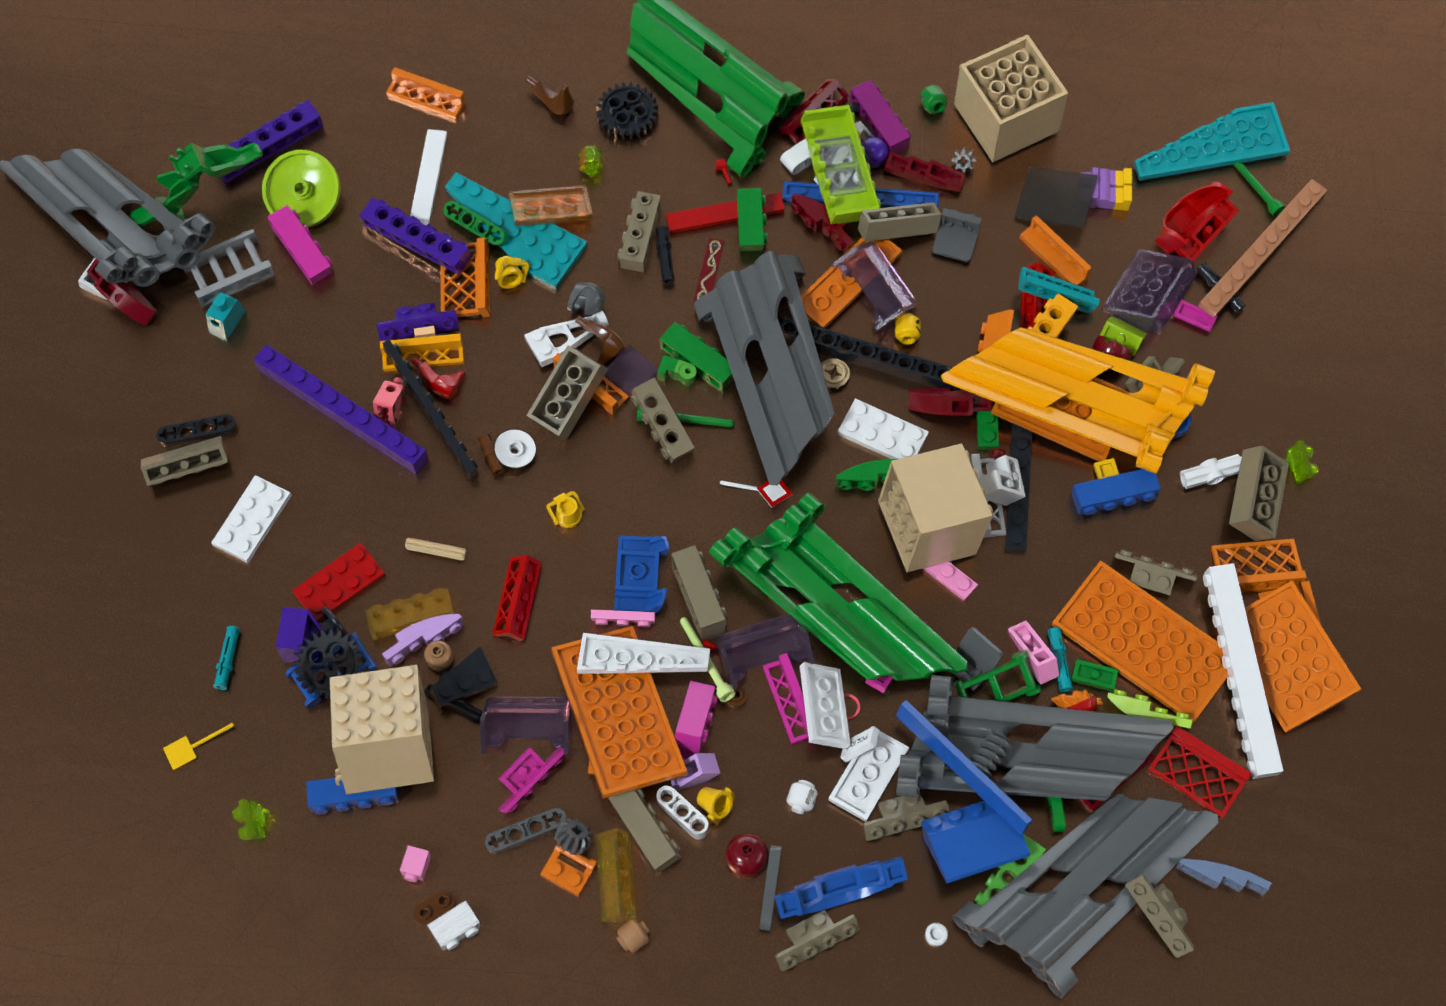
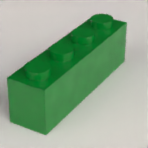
M674 322L661 336V349L676 359L693 364L697 370L696 374L722 393L733 382L734 378L728 360L716 348L709 347L701 337H695L684 325L680 326Z

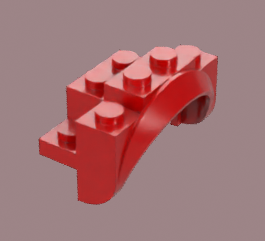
M1212 182L1185 195L1166 213L1162 231L1154 241L1167 255L1175 251L1188 265L1193 263L1238 213L1239 210L1228 199L1233 191L1220 182Z

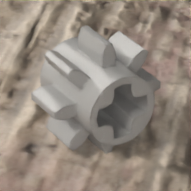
M963 147L961 152L956 150L955 155L957 157L952 158V162H956L955 169L960 168L963 173H965L968 167L973 169L974 165L971 162L977 160L976 157L972 156L974 150L968 151L966 147ZM962 156H965V159L967 160L966 163H964L963 159H961Z

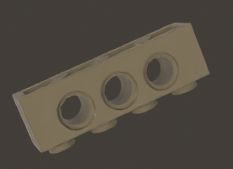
M655 377L633 388L631 400L643 412L641 417L646 425L649 424L653 430L651 431L653 439L661 444V452L666 460L669 459L673 463L692 453L695 447ZM646 401H655L656 407H648ZM662 417L666 420V424L661 426L657 424L656 419ZM666 436H675L676 442L669 443L666 440Z

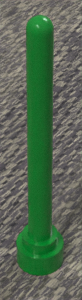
M1242 162L1233 164L1268 204V211L1273 217L1279 215L1286 208L1281 200L1273 199Z
M639 406L637 411V421H643L641 417V413L643 412L641 411ZM675 413L680 422L733 427L735 424L732 419Z

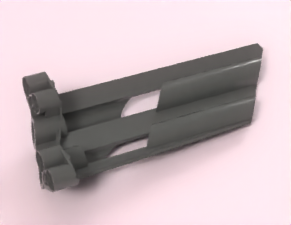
M70 149L61 154V160L45 162L31 155H20L12 158L11 161H0V169L99 261L95 271L110 284L133 281L140 287H146L155 283L161 273L175 267L180 269L192 267L200 258L199 251L207 244L215 230L214 223L203 213H197L184 221L91 151ZM128 203L142 205L163 225L165 231L159 236L145 232L121 210V207ZM77 209H85L109 231L108 237L104 240H98L70 213Z
M769 251L761 255L753 265L739 272L734 270L723 275L718 280L717 287L694 303V308L699 323L715 322L769 484L778 486L782 478L787 476L794 468L803 449L813 437L817 438L824 431L834 415V409L796 281L806 276L801 260L795 255H777L775 251ZM785 296L799 333L796 340L789 347H787L777 319L780 300ZM752 340L759 342L768 367L765 377L757 386H755L745 357L746 348Z
M931 675L929 702L923 714L969 760L973 754H976L975 751L980 747L982 741H986V736L991 734V729H997L1007 736L1014 727L1020 724L1052 727L1038 744L1009 741L1008 744L1012 747L1011 751L1003 749L1007 756H998L1002 763L997 764L994 762L993 764L1012 769L1001 781H991L1008 795L1105 801L1123 781H1126L1144 763L1152 750L1174 729L1171 720L951 696L953 677ZM917 736L908 755L900 756L896 792L898 796L918 798L919 789L975 792Z
M1116 794L983 906L980 907L971 901H967L952 918L962 930L968 932L971 940L979 947H983L990 940L999 945L1005 944L1018 952L1021 959L1032 967L1036 976L1042 981H1046L1056 996L1063 998L1078 983V979L1071 967L1137 904L1126 886L1109 903L1097 902L1092 900L1089 895L1105 879L1127 883L1142 874L1145 875L1149 883L1154 887L1179 863L1181 858L1183 859L1218 824V814L1207 810H1187L1182 807V803L1149 797L1147 800L1139 801L1127 798L1122 794ZM1049 868L1061 872H1071L1052 891L1044 893L1026 892Z

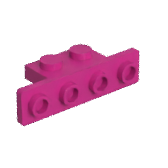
M528 747L498 778L513 793L498 810L501 813L512 812L518 806L517 801L522 796H528L534 789L532 786L537 781L541 782L549 774L548 770L553 765L557 766L564 759L565 749L557 748L543 761Z

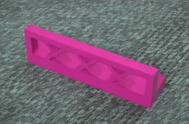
M785 653L779 655L778 661L763 665V670L792 745L807 740L809 737L804 697L788 654ZM781 667L783 674L780 680L772 677L769 670ZM780 685L789 689L790 693L787 699L778 696L777 691ZM787 704L796 708L797 713L794 718L785 714L784 710ZM794 724L803 727L805 734L794 738L792 733Z

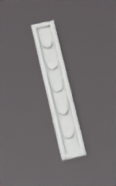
M430 129L427 131L410 217L418 218L424 225L430 224L447 140V131Z

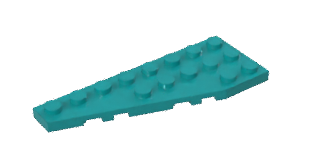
M1274 102L1236 108L1230 114L1217 118L1207 126L1205 124L1180 137L1179 140L1166 144L1164 148L1158 151L1154 150L1135 160L1134 167L1138 180L1141 181L1233 165L1236 162L1244 163L1289 155L1290 148Z
M455 172L445 186L446 191L456 202L506 230L509 235L508 242L500 247L507 253V256L521 258V260L528 262L529 269L527 275L555 290L587 247V241ZM481 224L480 227L483 229L484 232H486L487 224ZM494 232L491 234L497 237L498 240H501L500 234ZM523 265L518 266V268L522 271Z

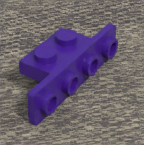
M423 303L419 306H404L400 309H395L396 320L377 323L380 341L415 336L414 329L434 326L435 332L459 328L456 311L436 313L435 303Z

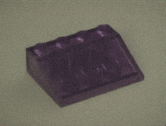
M1139 249L1102 307L1103 311L1142 331L1161 334L1197 275L1191 259Z

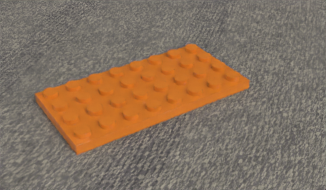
M1101 560L1052 622L1053 627H1060L1063 634L1111 668L1118 669V673L1175 713L1189 714V719H1194V722L1228 677L1227 669L1223 667L1222 663L1223 650L1219 648L1218 642Z
M633 626L600 634L637 639ZM582 639L551 647L552 655L603 799L687 775V769L651 673L577 674Z

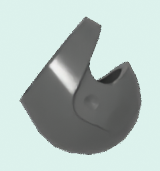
M579 282L571 292L567 308L572 313L585 309V315H594L602 310L605 304V294L597 284Z

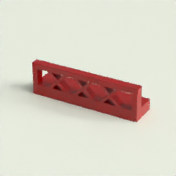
M1039 262L1026 267L1054 277V271ZM1022 291L1020 327L1028 329L1030 326L1033 328L1036 324L1034 323L1035 318L1039 312L1042 313L1041 308L1044 311L1046 310L1044 306L1048 300Z
M529 555L510 558L492 633L493 636H510L518 641L525 639L542 562ZM520 563L519 568L515 571L516 564ZM515 582L514 588L510 591L512 584ZM511 601L510 607L506 610L507 604ZM506 621L505 629L501 630L502 624Z

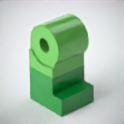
M663 355L657 371V380L665 382L666 378L680 381L684 386H690L696 381L697 370L691 363Z

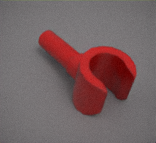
M716 159V171L722 170L727 183L732 184L726 160Z

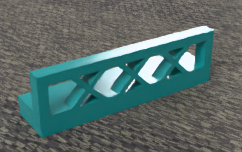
M1023 267L1020 271L1018 286L1020 291L1049 300V298L1054 299L1057 294H1060L1078 306L1077 310L1090 314L1099 306L1100 299L1094 297L1095 291L1026 267Z

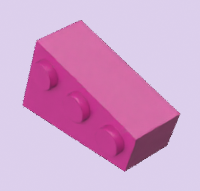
M690 681L675 732V740L682 759H688L696 753H701L703 742L707 740V725H711L713 718L711 709L716 708L718 696L715 695V686Z

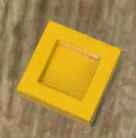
M1114 458L1093 464L1097 479L1119 475Z

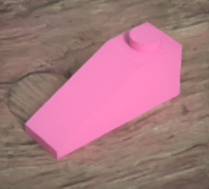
M1027 621L1008 628V633L1019 651H1028L1029 656L1026 658L1028 666L1040 685L1059 676L1056 657Z

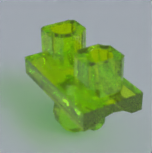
M1298 440L1294 446L1287 449V458L1284 460L1289 463L1288 467L1294 473L1297 483L1303 482L1306 478L1314 477L1319 472L1317 465L1309 463V459L1313 457L1312 446H1306L1303 440Z
M245 798L239 800L240 806L232 810L236 821H245V826L238 829L240 839L249 840L255 838L261 840L265 838L263 826L267 824L265 819L270 816L269 809H262L261 804H256L255 801H247Z

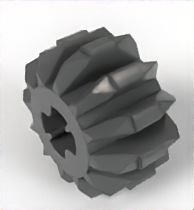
M567 818L557 827L554 839L557 841V846L563 848V852L568 851L571 856L574 853L580 856L581 853L590 847L593 834L590 832L591 827L585 826L584 822H578L577 818L574 820Z

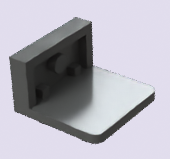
M943 208L940 226L932 249L933 253L969 262L978 237L982 218L974 214L961 213L955 209Z
M971 627L955 649L968 661L967 670L954 674L964 682L997 666L1003 657V652L976 628ZM985 679V680H983V681H981V682H979V683H976V684L970 686L969 688H971L973 691H975V690H976L980 685H982L987 679Z

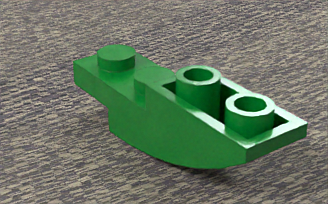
M897 459L875 460L853 466L836 475V487L843 490L861 488L864 491L877 489L878 482L884 483L891 461Z

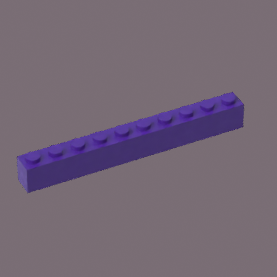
M267 344L254 358V362L260 372L415 475L418 474L429 460L426 449Z

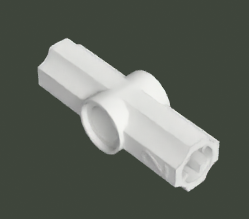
M1237 454L1220 460L1216 458L1208 459L1199 466L1181 471V483L1186 489L1205 483L1208 485L1219 483L1225 477L1239 474L1242 457Z

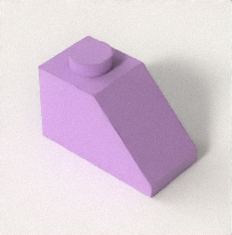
M694 754L684 760L687 775L671 779L670 781L676 791L709 781L720 774L715 754Z

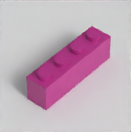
M286 205L267 217L269 225L311 285L332 274V262L327 255H322L319 243L310 238L311 233L308 227L301 225L299 222L300 217L295 209L291 210Z

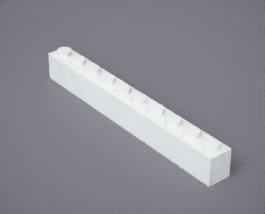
M1232 563L1209 567L1203 575V582L1209 590L1208 603L1213 608V625L1218 629L1219 633L1217 637L1218 646L1223 650L1222 663L1223 667L1227 669L1229 676L1227 677L1228 688L1232 689L1233 693L1232 706L1237 711V728L1242 732L1243 736L1241 742L1244 753H1247V771L1252 773V779L1276 776L1283 772V767L1235 565Z

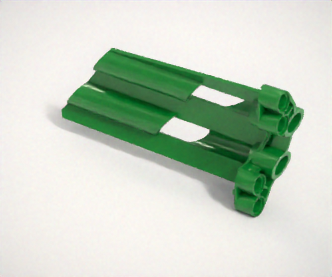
M637 0V4L634 3L630 23L631 39L629 47L627 46V54L734 149L727 161V166L741 177H745L751 171L753 164H760L766 156V151L762 148L761 144L766 137L767 126L773 117H786L793 105L797 106L803 101L805 92L791 81L780 82L671 0ZM705 42L726 57V61L721 67L704 55ZM698 79L722 97L723 107L719 113L714 112L697 99Z
M810 492L805 494L797 505H792L785 512L783 518L771 523L764 533L751 538L748 535L746 536L737 527H734L723 540H718L709 550V554L723 567L731 565L867 680H875L882 676H892L896 681L929 678L932 673L939 671H950L954 674L967 670L968 661L814 523L823 513L825 505ZM840 583H853L868 598L848 603L830 586ZM776 586L796 588L811 603L796 606Z

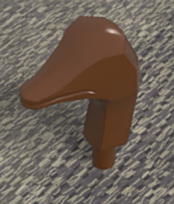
M530 75L526 78L525 82L533 87L532 92L551 111L562 115L570 112L574 105V100L569 92V86L565 84L559 93H555L541 80L537 82Z
M580 315L576 318L575 322L582 326L583 330L596 335L603 342V349L597 361L603 365L610 359L619 356L625 350L621 337L613 329L592 320L587 321Z

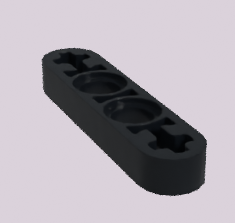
M223 414L161 427L157 431L156 437L162 446L171 447L230 435L236 431L237 423L232 415ZM229 421V427L225 428V422ZM204 425H212L210 432H202ZM184 429H191V435L187 437L181 435ZM168 433V439L164 440L165 434Z

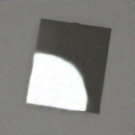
M1029 167L1015 219L1032 221V218L1037 215L1044 223L1084 228L1098 175Z

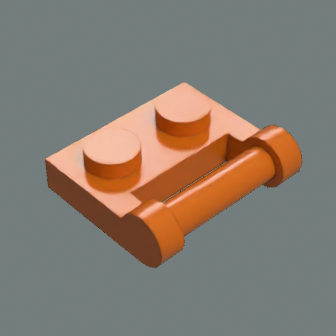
M556 845L540 875L579 897L596 869L598 861L593 858L590 860L576 853L571 856L568 851L563 852V848ZM561 854L585 866L586 870L584 873L559 860Z

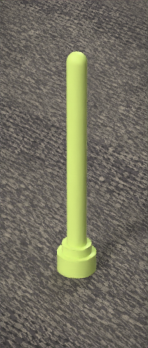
M686 617L681 618L680 623L693 646L704 648L689 620ZM709 657L708 672L717 686L716 694L721 702H727L735 696V691L731 685L724 683Z

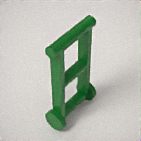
M1027 650L1014 653L1011 656V661L964 682L956 680L953 682L958 696L968 698L965 688L988 679L996 698L994 701L1007 702L1022 694H1026V696L1036 695L1042 691L1041 685L1035 684L1026 660L1029 656ZM1019 665L1027 685L1003 695L996 675Z

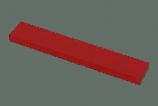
M781 193L765 195V207H762V213H766V216L785 212ZM737 201L667 213L666 219L669 232L672 234L738 221Z

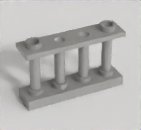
M253 229L244 231L236 237L199 252L200 258L198 262L192 267L184 269L185 273L192 272L200 288L195 294L201 307L213 303V299L221 292L230 296L275 276L269 260L262 262L254 246V243H257L258 240ZM245 247L255 266L246 270L243 269L235 253ZM228 255L236 274L225 278L217 260ZM210 263L218 282L207 286L199 267Z

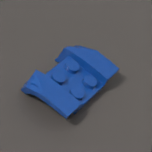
M619 536L614 611L657 613L662 608L667 589L657 590L659 557H667V553L670 550L666 536Z

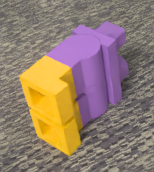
M1093 167L1091 172H1081L1079 185L1089 186V189H1080L1079 201L1088 202L1089 208H1095L1096 206L1105 209L1129 210L1132 202V168L1116 171Z

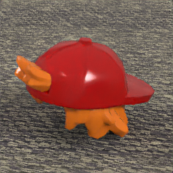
M1083 690V692L1074 691L1072 696L1061 694L1051 698L1058 708L1095 712L1098 705L1103 706L1101 698H1097L1092 693L1088 694L1087 690Z

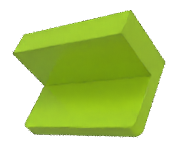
M1111 316L1106 321L1100 335L1106 337L1104 339L1106 342L1114 340L1125 346L1135 356L1147 333Z

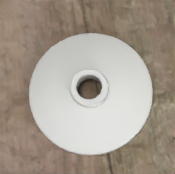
M521 430L505 431L496 440L495 454L498 460L508 467H524L535 456L536 446L533 439ZM511 450H517L518 453L514 454Z

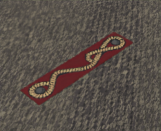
M709 238L694 303L713 290L724 240Z

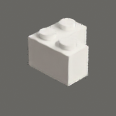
M1004 455L986 464L987 474L978 478L980 486L985 490L986 500L1007 506L1026 497L1017 459Z

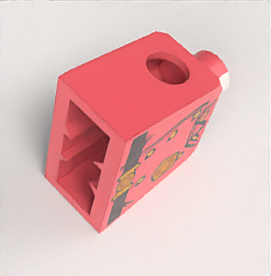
M398 377L394 378L393 382L384 381L373 401L374 415L394 429H396L406 402L405 381Z

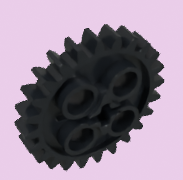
M622 82V87L615 84L614 90L609 87L608 93L603 92V98L598 99L599 104L596 105L598 122L602 124L603 130L608 129V135L614 132L615 138L622 135L624 140L626 135H629L632 140L635 134L640 138V132L647 134V128L653 129V124L657 123L658 104L656 103V97H653L652 91L647 93V87L640 89L639 83L636 87H633L632 82H630L629 86Z
M330 628L327 629L326 634L322 629H319L318 636L311 632V640L304 637L305 646L298 644L301 653H294L299 659L292 662L298 666L293 672L300 674L296 680L298 682L304 681L301 687L303 689L308 688L307 692L310 694L315 692V696L319 698L323 693L326 699L330 695V677L337 676L336 671L340 666H344V672L340 675L343 676L362 673L357 667L363 665L362 662L357 660L363 655L356 653L360 647L353 645L355 640L353 638L348 639L349 635L345 632L341 635V631L338 629L333 634ZM339 645V653L337 655H333V648ZM315 651H319V658L312 661V654ZM346 657L345 661H338ZM323 671V679L316 681V675Z

